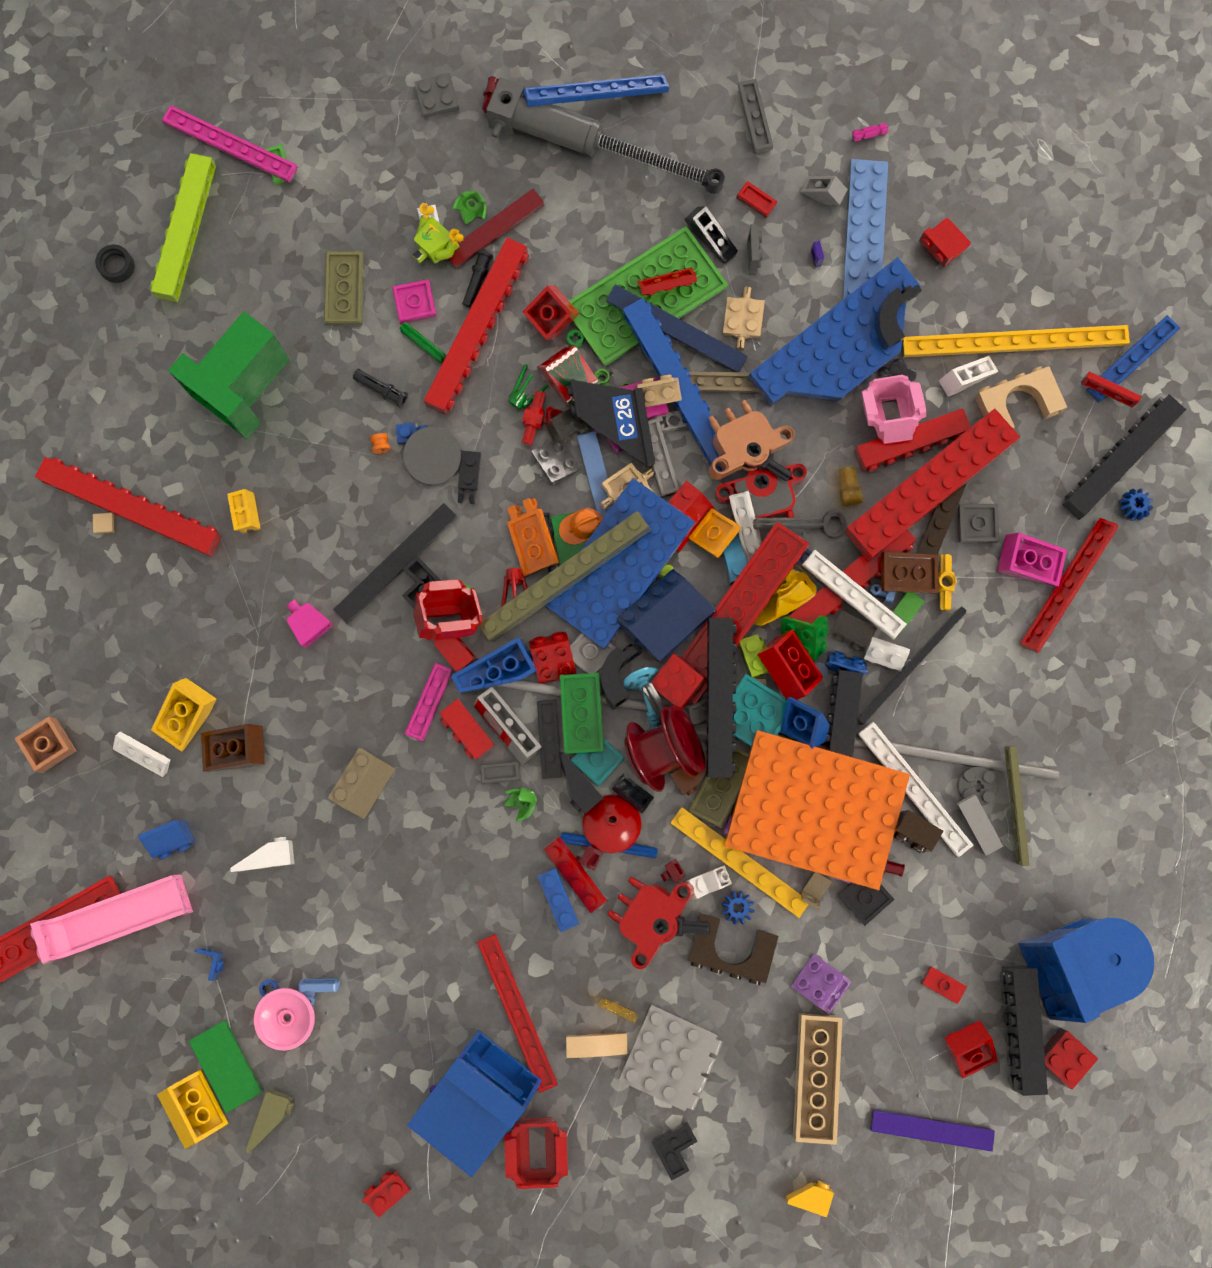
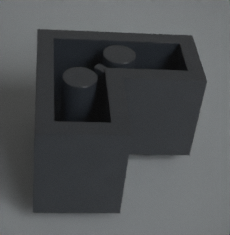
M418 556L414 557L403 568L405 573L415 582L402 595L413 609L416 605V594L423 591L424 584L441 581Z

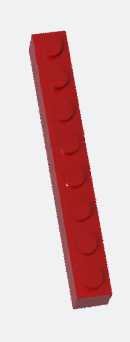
M906 531L882 552L908 553L914 548L912 544L916 539L909 531ZM882 552L871 561H868L864 555H861L842 572L865 589L871 584L869 580L872 577L878 578L881 576ZM823 587L813 598L788 617L812 624L820 615L825 617L829 613L834 615L842 608L840 604L844 601Z

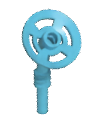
M647 667L631 673L623 681L624 688L642 691L643 685L649 683L650 680L652 681L654 676L658 674L659 669ZM643 692L648 710L646 713L649 720L648 724L653 729L659 726L660 720Z

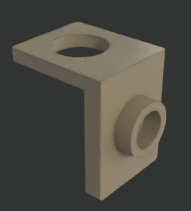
M814 872L801 890L802 901L819 910L821 908L820 899L832 883V880L823 874Z

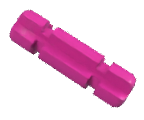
M881 123L879 126L873 125L862 128V130H854L852 132L853 140L860 141L862 140L861 138L867 139L878 136V134H887L888 125L887 123Z

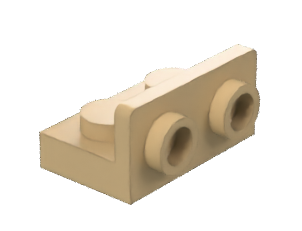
M672 375L660 376L661 380L654 381L653 378L642 380V384H638L637 388L643 389L645 406L650 407L682 401L678 378H672Z

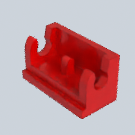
M460 637L440 639L433 643L456 672L478 659Z

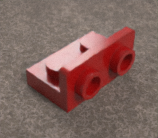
M397 1170L392 1173L390 1171L386 1172L379 1179L381 1181L380 1184L376 1187L371 1185L363 1192L365 1196L361 1201L363 1204L367 1203L378 1218L411 1190Z

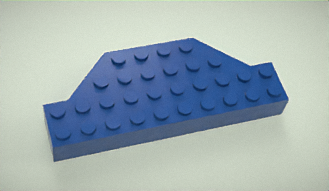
M897 257L754 369L747 378L757 387L759 393L770 407L784 396H800L838 402L901 352L902 341L887 350L883 349L876 334V315L882 302L893 290L899 288L901 292L910 285L912 288L916 285L921 287V285ZM906 303L901 305L897 311V322L902 332Z

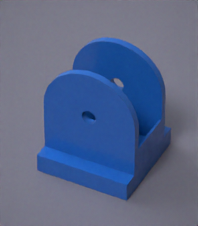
M1120 918L1081 919L1039 937H1031L1018 943L1027 966L1035 967L1038 970L1040 998L1050 1020L1080 1023L1092 1021L1100 1017V1013L1140 995L1150 983L1154 971V955L1147 937L1133 923Z

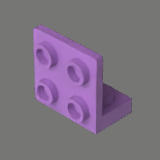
M814 954L791 987L829 1015L852 981Z

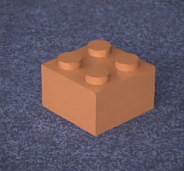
M49 716L14 738L35 772L44 773L77 751L58 719Z

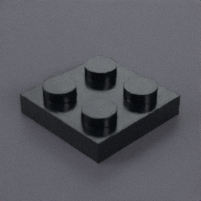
M851 882L838 894V897L864 926L895 900L882 885H880L879 890Z

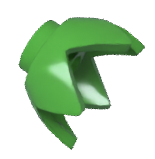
M468 190L458 196L453 210L461 211L465 224L471 222L475 217L484 220L486 201L480 193Z
M514 788L505 791L506 794H512L506 800L504 806L519 808L516 821L520 822L530 818L536 807L537 797L535 793L525 788Z

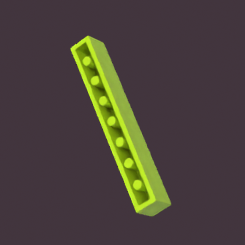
M190 153L189 159L185 161V173L180 179L179 194L177 193L175 196V208L170 214V226L166 229V240L160 249V261L157 262L155 267V279L151 281L150 285L151 292L158 299L176 303L179 301L216 165L211 157Z

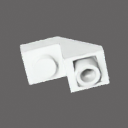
M725 865L687 880L694 887L691 901L732 884Z

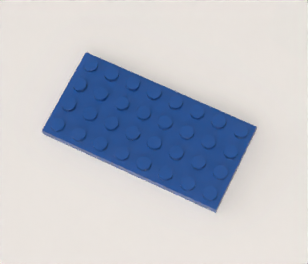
M634 478L631 479L581 550L636 511L643 516L652 530L545 605L604 649L620 629L617 618L646 593L696 523Z

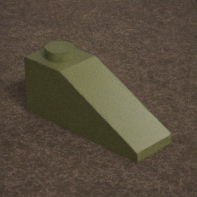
M273 1089L266 1092L245 1150L246 1153L249 1154L287 1115L290 1116L294 1107V1103H291L293 1096Z

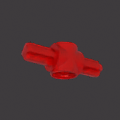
M542 391L535 392L532 405L528 406L524 412L522 424L525 430L522 443L525 445L533 444L536 430L541 429L545 412L542 408L546 394Z

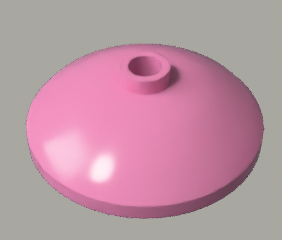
M291 988L276 989L265 995L258 1003L254 1014L255 1030L261 1041L273 1049L282 1051L291 1050L303 1044L311 1035L315 1024V1013L311 1002L304 994ZM286 1014H290V1021L285 1019Z

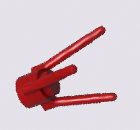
M509 568L506 570L501 607L506 603L508 583L509 586H512L513 599L517 596L516 586H519L520 582L524 591L528 589L521 568Z

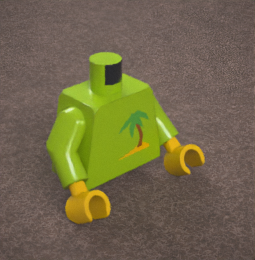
M422 203L419 209L423 215H421L414 237L418 250L412 255L419 264L426 257L433 263L451 258L455 250L460 247L458 242L463 240V235L458 234L459 230L451 229L449 232L433 217L430 218L429 215L434 213V208L428 206L427 203Z

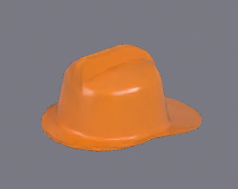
M581 509L562 520L559 526L560 537L568 544L576 545L583 543L591 537L603 518L594 509Z

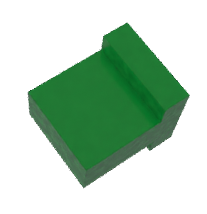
M243 311L199 364L182 353L169 368L168 372L188 395L247 440L261 423L250 407L290 359L275 335Z

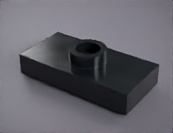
M624 773L612 787L615 793L641 813L646 810L654 799L651 794Z

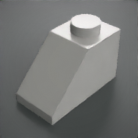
M808 176L801 193L825 205H840L848 189L837 176Z

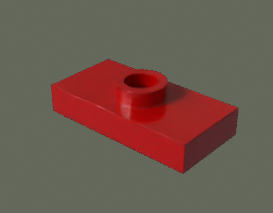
M932 966L929 967L921 983L956 1004H959L967 988L966 985Z

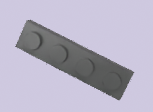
M757 80L738 82V89L754 152L772 150L773 142Z

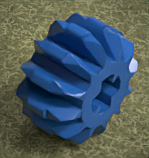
M1131 489L1129 493L1125 492L1123 498L1119 501L1123 505L1119 510L1126 512L1123 517L1130 515V521L1135 519L1141 521L1143 517H1148L1150 515L1149 511L1154 508L1150 505L1153 499L1147 498L1149 493L1143 494L1142 489L1137 491Z
M731 891L732 899L725 895L724 898L729 902L728 904L721 903V906L727 907L721 913H729L726 917L727 921L734 917V925L737 924L738 918L741 924H745L743 917L745 916L746 919L751 920V916L747 913L755 912L754 909L749 908V906L754 905V901L746 902L750 898L749 894L745 895L742 899L743 891H739L738 897H736L735 891ZM735 903L742 904L741 908H743V910L741 912L733 911V909H735V907H733Z

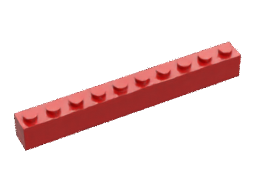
M506 238L424 399L426 407L444 415H447L448 411H452L455 405L454 399L457 394L460 395L464 386L462 383L465 378L470 376L471 366L473 362L478 360L480 356L479 350L482 345L486 344L488 340L487 334L490 329L494 328L498 312L501 313L504 309L506 296L509 297L511 295L512 285L515 280L519 279L520 269L529 259L527 246Z
M44 457L35 475V478L39 481L209 557L213 556L222 538L217 533V529L209 525L206 528L200 526L201 522L191 517L189 520L182 518L183 514L175 510L169 512L165 510V506L157 502L153 505L148 502L149 499L141 495L135 497L131 495V491L123 487L119 490L110 481L104 479L101 482L92 473L87 472L85 475L80 472L81 469L70 464L67 467L58 458L53 457L49 459Z

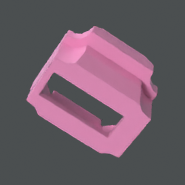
M904 375L884 377L869 382V387L861 391L868 426L875 427L878 437L882 439L884 444L913 440V433L916 426H918V422L926 417V405L919 382H911L908 376ZM896 400L900 419L886 421L882 402Z

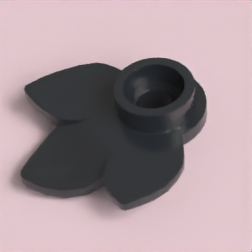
M901 358L895 359L891 363L890 368L881 367L878 370L879 378L904 375L908 376L909 381L914 382L917 375L916 369H907L905 361Z

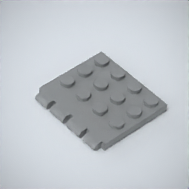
M651 1004L619 1077V1081L683 1111H686L687 1108L694 1110L700 1097L693 1094V1092L702 1093L708 1079L701 1075L703 1071L710 1074L716 1060L709 1056L710 1052L718 1055L723 1042L716 1039L717 1034Z

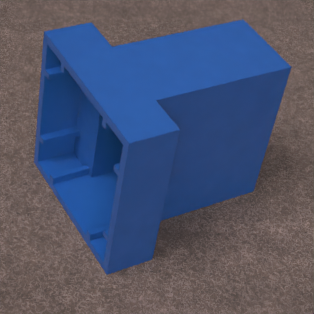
M478 1030L407 1126L470 1177H473L503 1136L523 1114L542 1080Z

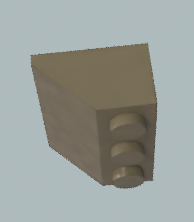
M359 747L328 796V799L365 819L396 769Z

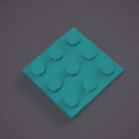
M745 674L736 688V694H733V702H736V714H733V722H736V733L732 735L752 747L756 730L778 735L781 730L787 700Z

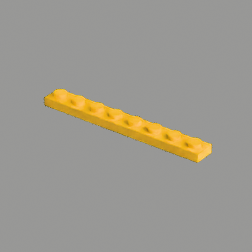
M681 807L670 822V824L796 917L800 918L809 905L802 901L801 894L744 852L725 847V838L683 807Z

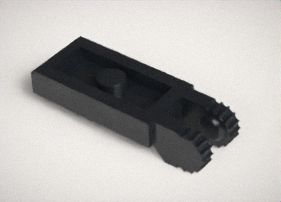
M462 451L458 503H463L464 490H471L469 502L470 504H475L481 452Z

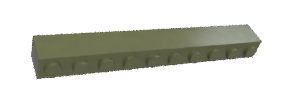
M636 511L485 618L480 628L488 640L496 641L652 529L643 516Z

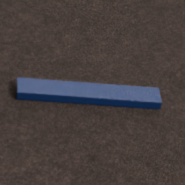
M1166 315L1100 377L1119 385L1173 336L1180 327ZM1089 387L1086 389L1098 402H1101L1106 397V395Z

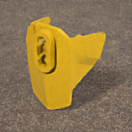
M793 568L779 589L776 590V593L754 625L763 626L799 608L816 595V585L806 573L795 571Z

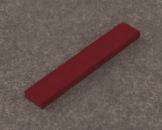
M534 189L530 190L465 237L461 242H458L460 247L455 250L453 256L448 258V260L457 269L474 257L478 250L485 249L545 205L544 201Z

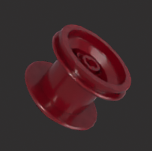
M677 705L662 708V725L645 732L639 724L630 722L626 730L627 736L625 737L624 745L629 763L638 779L656 792L664 790L665 773L681 767L687 775L696 777L706 767L705 755L698 734L686 713Z

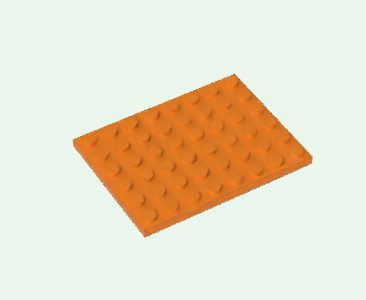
M756 730L724 846L879 890L910 774L818 747L811 749L807 744Z

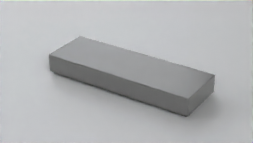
M975 794L957 803L986 856L1004 847Z

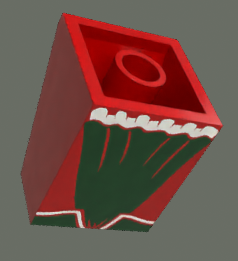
M565 346L537 366L538 370L567 406L573 404L572 397H568L567 385H570L571 379L600 385L576 346Z

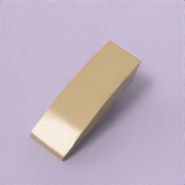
M627 1033L566 1036L567 1058L627 1054Z

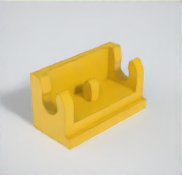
M246 489L228 493L234 531L247 533L248 529L260 530L254 493Z

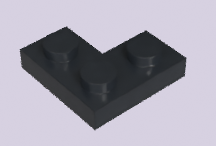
M688 1122L652 1141L671 1181L689 1171L680 1152L697 1143V1139Z

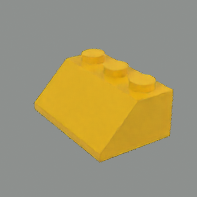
M201 1069L157 1094L184 1149L189 1148L229 1124Z

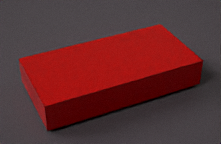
M748 181L736 196L737 199L765 218L768 217L778 202Z

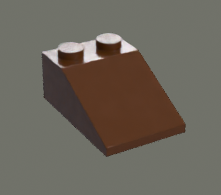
M244 724L201 733L203 772L265 765L263 726Z

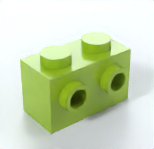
M758 634L744 638L738 645L746 671L752 678L769 673L757 655L765 647L763 639H759Z

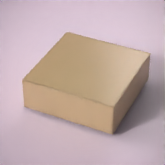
M93 514V533H114V514Z

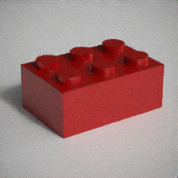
M793 629L776 636L757 654L786 700L788 697L798 700L807 696L824 678Z

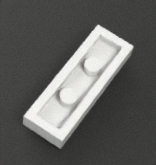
M122 732L115 736L113 750L161 777L167 774L170 759Z

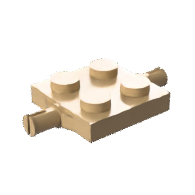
M747 287L743 288V297L741 298L727 297L723 335L738 338L736 347L738 350H740V343L741 350H744L745 339L761 338L765 300L750 298L751 287H748V292Z
M630 463L601 483V487L607 493L608 498L600 502V506L605 510L610 505H614L632 478L652 491L647 480L655 475L654 471L652 472L650 468L642 474Z

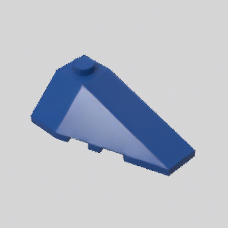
M517 637L451 675L458 691L464 693L521 681L535 673L537 669L526 644Z

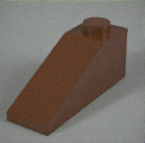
M706 767L696 777L687 775L682 768L670 774L669 777L682 795L686 793L689 796L698 790L696 786L700 784L705 775Z

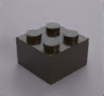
M910 810L901 811L899 814L893 838L901 843L911 844L910 848L918 853L932 852L943 830Z

